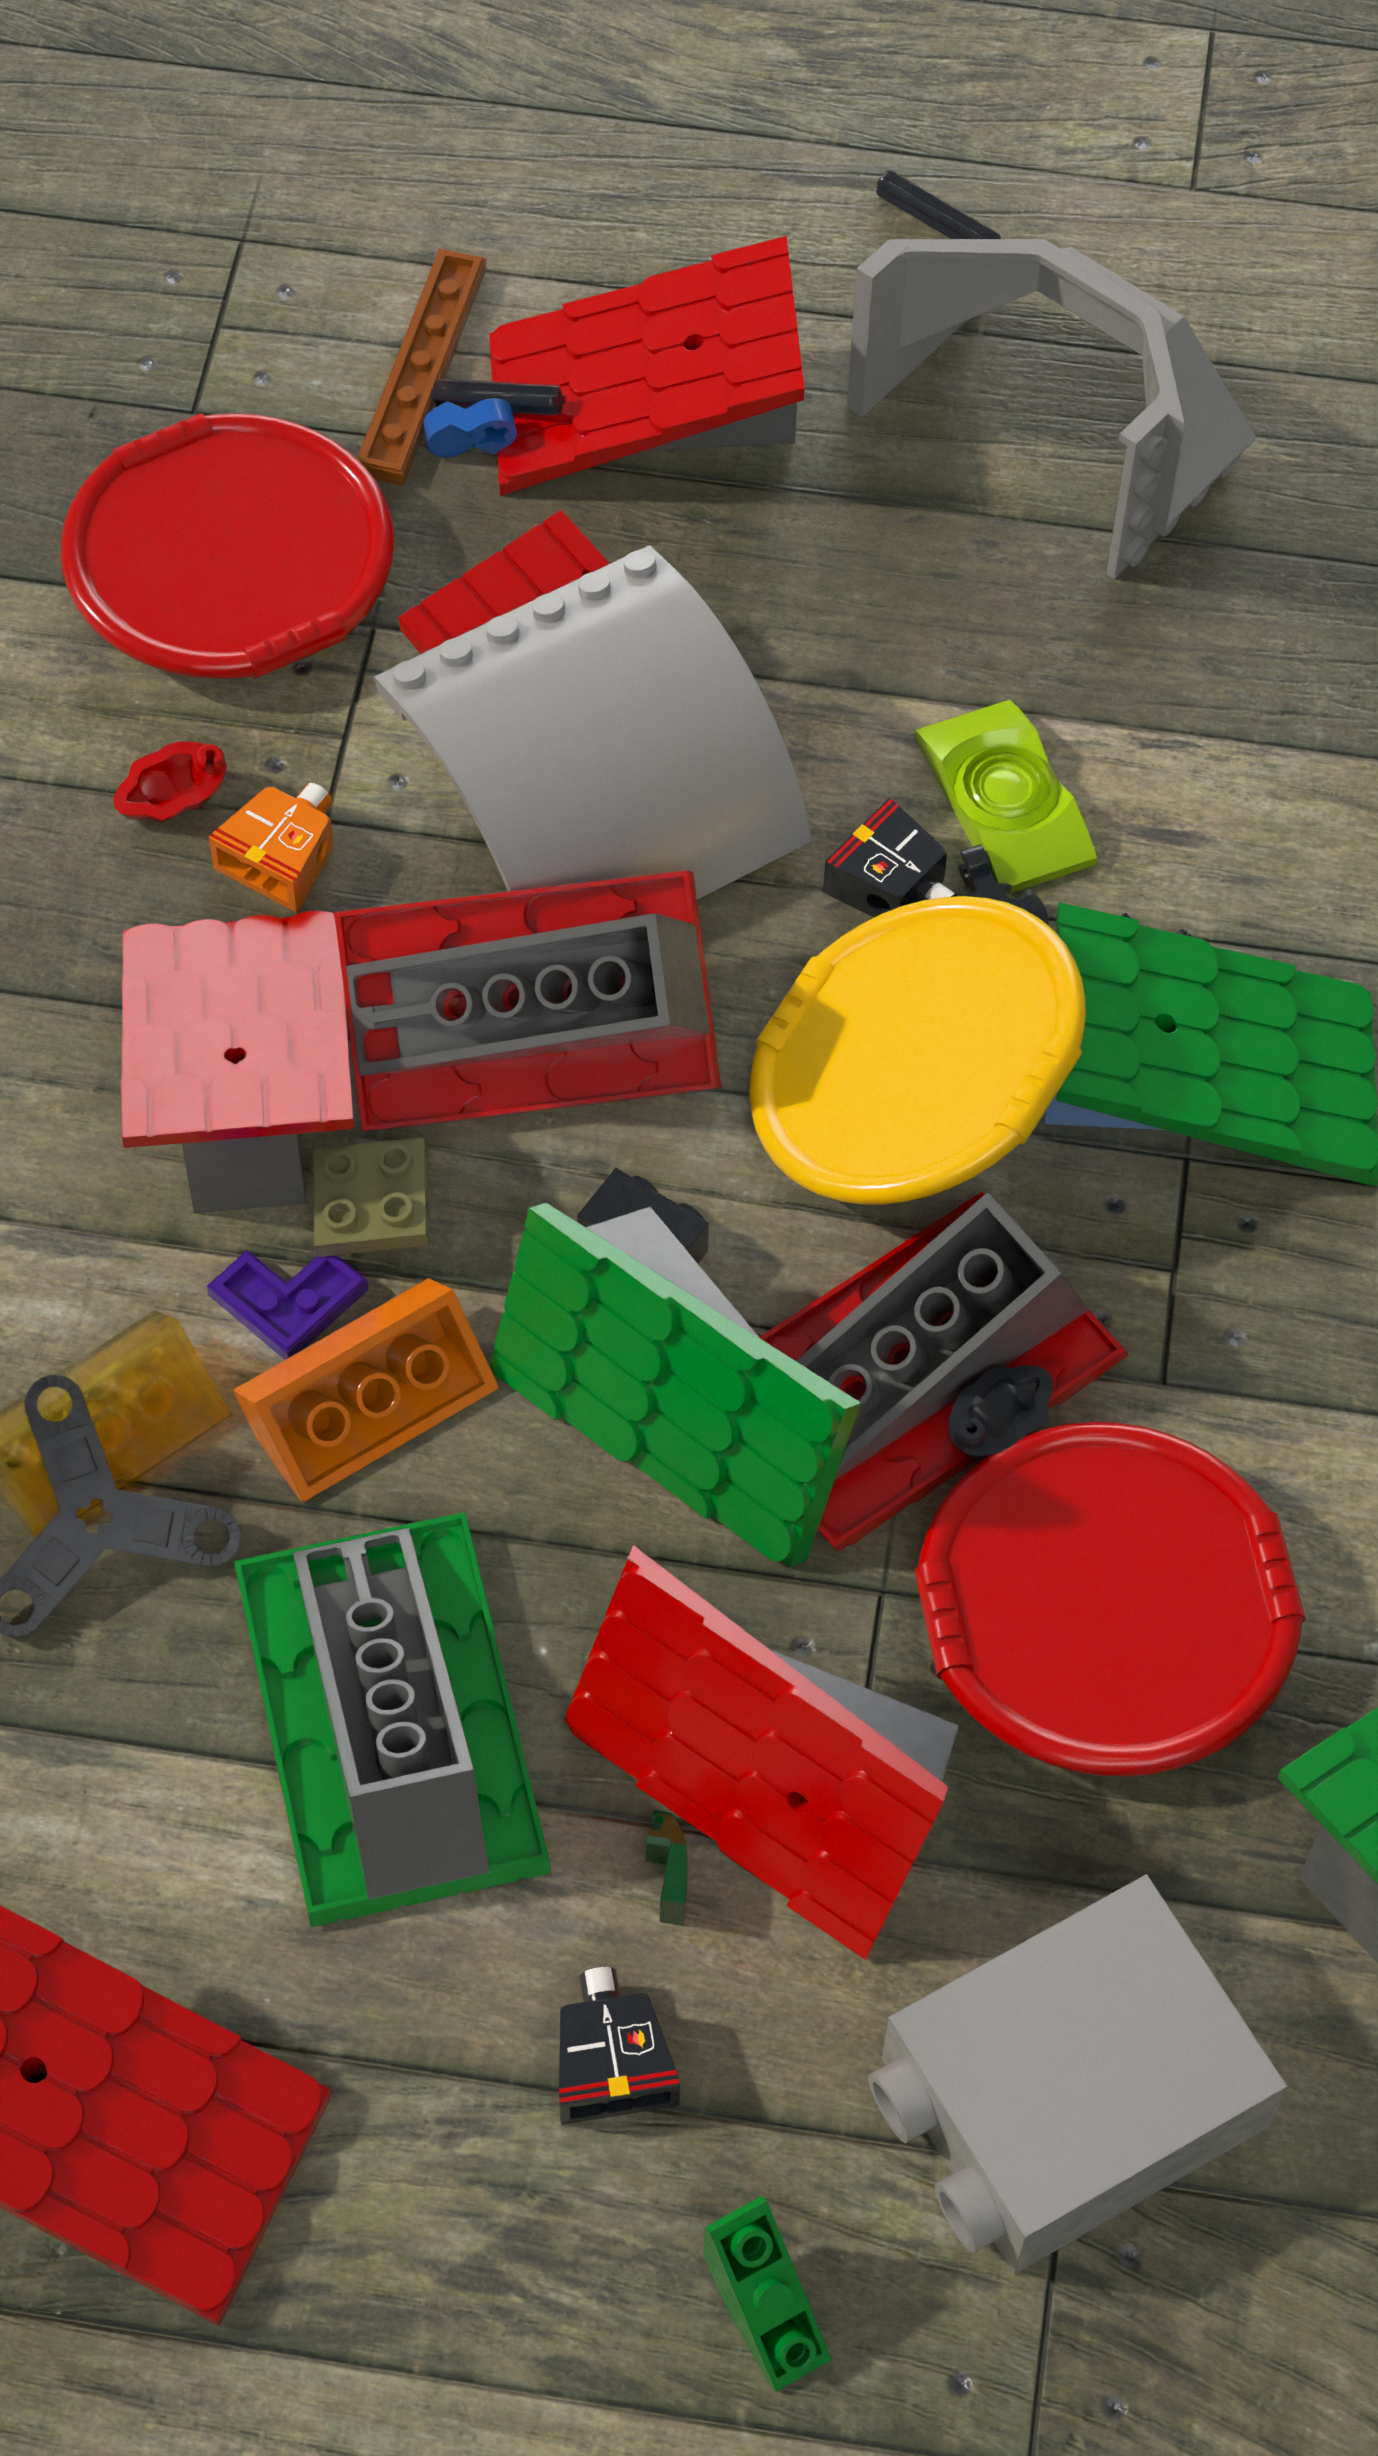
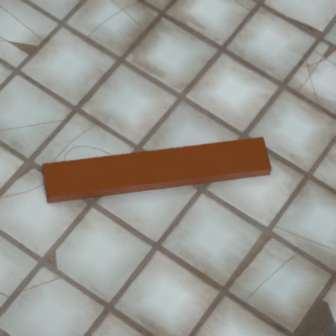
M440 248L438 250L357 457L377 481L401 486L405 484L425 431L424 418L433 410L435 400L431 399V391L434 390L435 381L445 379L486 272V258Z

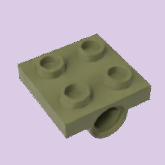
M424 1137L314 1149V1248L318 1257L430 1245L428 1146Z

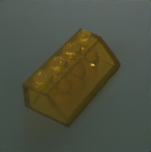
M156 1310L56 1374L70 1378L81 1389L117 1490L124 1489L232 1416L180 1322ZM51 1387L40 1394L37 1407L43 1418L48 1421L57 1422L67 1418L70 1414L72 1401L66 1391L61 1388ZM25 1394L0 1411V1496L35 1539L58 1513L59 1507L25 1413ZM92 1499L88 1508H79L77 1519L100 1505L102 1501Z

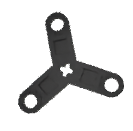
M48 1375L37 1380L29 1388L24 1402L25 1413L59 1511L0 1579V1599L6 1592L15 1589L26 1592L33 1601L32 1615L22 1624L11 1625L0 1616L1 1634L9 1637H22L36 1630L105 1549L203 1566L224 1564L236 1554L241 1543V1530L237 1521L229 1512L216 1507L117 1490L86 1401L78 1384L62 1375ZM57 1387L69 1394L72 1401V1409L67 1418L62 1421L53 1422L41 1416L38 1411L37 1401L44 1390ZM92 1499L101 1500L102 1510L111 1513L110 1523L99 1525L96 1533L86 1532V1522L77 1519L78 1509L88 1508ZM207 1519L219 1521L227 1531V1543L216 1554L202 1552L194 1542L196 1527Z

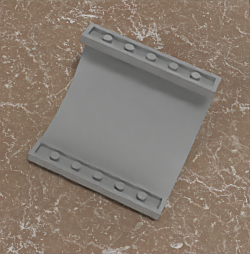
M650 545L633 551L609 565L587 573L563 587L541 595L517 609L495 617L471 631L449 639L408 661H403L395 667L374 676L378 694L403 721L407 719L414 726L457 788L493 856L508 892L689 870L694 873L696 900L812 842L803 796L794 767L776 721L754 676L736 645L706 602L683 576Z

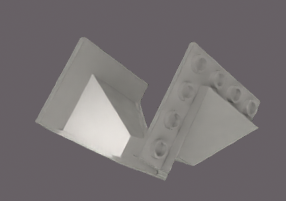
M1045 239L887 240L856 270L847 408L861 417L871 410L967 320L1035 291H1039L1142 355L1146 409L1119 434L1118 441L1125 444L1127 448L1106 575L1115 579L1129 565L1132 567L1136 566L1145 556L1149 545L1159 535L1162 537L1168 535L1176 525L1180 514L1189 505L1196 507L1205 497L1209 486L1219 476L1222 478L1228 476L1237 464L1240 454L1257 439L1185 317L1074 248H1058Z

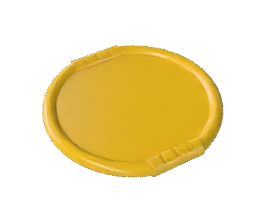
M942 897L915 902L880 914L844 934L819 955L810 958L755 1041L757 1047L750 1074L749 1099L755 1130L764 1150L787 1177L803 1188L825 1198L860 1205H884L928 1197L951 1189L990 1168L1019 1144L1026 1143L1082 1055L1080 1048L1086 1020V1001L1082 978L1073 955L1059 935L1037 916L1007 902L981 897Z

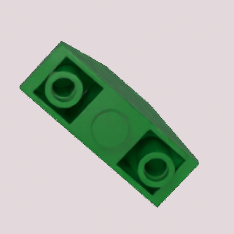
M760 2196L706 2226L703 2249L705 2260L728 2313L774 2391H779L831 2361V2356L767 2200Z

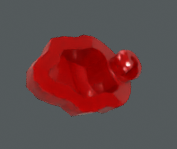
M177 741L165 745L157 752L141 757L131 764L128 777L118 787L113 797L114 808L127 819H150L160 823L178 816L185 810L198 809L215 795L224 780L227 770L224 752L214 744Z

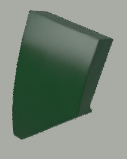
M654 1810L651 1829L648 1830L646 1838V1862L666 1865L660 1898V1922L684 1926L688 1874L686 1841L682 1829L672 1813Z

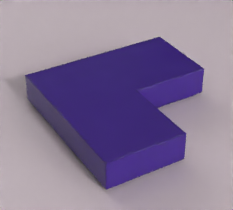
M248 1250L207 1285L209 1297L284 1360L304 1350L369 1290L368 1280L338 1255L316 1256L287 1283Z

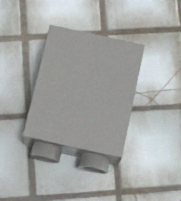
M1147 1874L889 2016L881 2058L885 2066L868 2075L869 2086L876 2104L895 2135L902 2142L907 2143L927 2132L952 2173L935 2183L934 2188L942 2212L957 2238L971 2253H975L994 2242L1014 2275L1269 2128L1288 2087Z

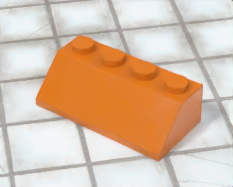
M428 1278L235 1388L233 1392L257 1440L296 1496L304 1503L499 1389V1386L453 1289Z

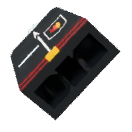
M890 798L825 860L823 892L872 917L923 900L958 897L955 892L942 884L945 878L947 853L944 847Z
M598 1967L583 1972L579 1978L584 2002L568 2004L560 2008L559 2111L561 2125L679 2106V2077L648 1994L636 1993L621 1996L615 1968Z

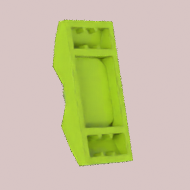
M1011 700L915 730L914 738L972 846L981 844L984 848L996 883L1012 885L1011 893L1096 865L1097 855L1074 796L1058 781L1053 772L1038 731Z

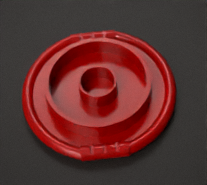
M200 413L112 450V454L89 475L69 507L61 536L60 559L63 577L77 610L102 639L120 652L148 666L177 675L207 679L247 677L257 679L346 640V636L368 615L385 587L393 561L395 546L394 527L385 496L375 478L351 452L334 440L298 423L276 417L242 413L211 415Z
M1085 1422L1051 1427L1028 1434L1011 1447L983 1458L958 1481L938 1508L925 1535L918 1567L914 1570L937 1678L943 1680L961 1706L983 1728L1023 1754L1055 1767L1098 1776L1129 1777L1151 1775L1178 1769L1220 1751L1239 1738L1261 1718L1285 1684L1297 1655L1302 1623L1306 1620L1279 1516L1276 1512H1272L1256 1490L1233 1468L1195 1444L1166 1432L1124 1423Z

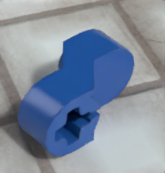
M497 398L482 400L467 409L447 401L434 408L424 418L427 446L431 453L444 458L455 457L473 447L493 455L513 443L517 436L512 407L508 402Z

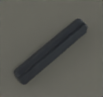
M893 170L886 171L877 182L876 193L879 197L950 239H1001L997 231Z
M439 379L435 381L434 390L431 391V399L435 400L437 407L448 401L467 409L482 400L497 398L508 402L512 407L513 413L556 416L562 412V406L566 403V396L558 385Z

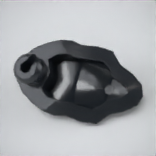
M1031 1365L1014 1368L994 1366L984 1372L975 1383L966 1386L958 1395L949 1418V1436L955 1447L968 1457L982 1459L1011 1447L1026 1437V1435L1039 1429L1048 1420L1047 1404L1053 1388V1380L1049 1372L1039 1366Z

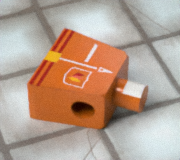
M308 783L296 798L275 787L264 788L209 836L213 869L297 913L304 904L332 853L334 844L331 819L325 814L333 804L330 794L315 783Z

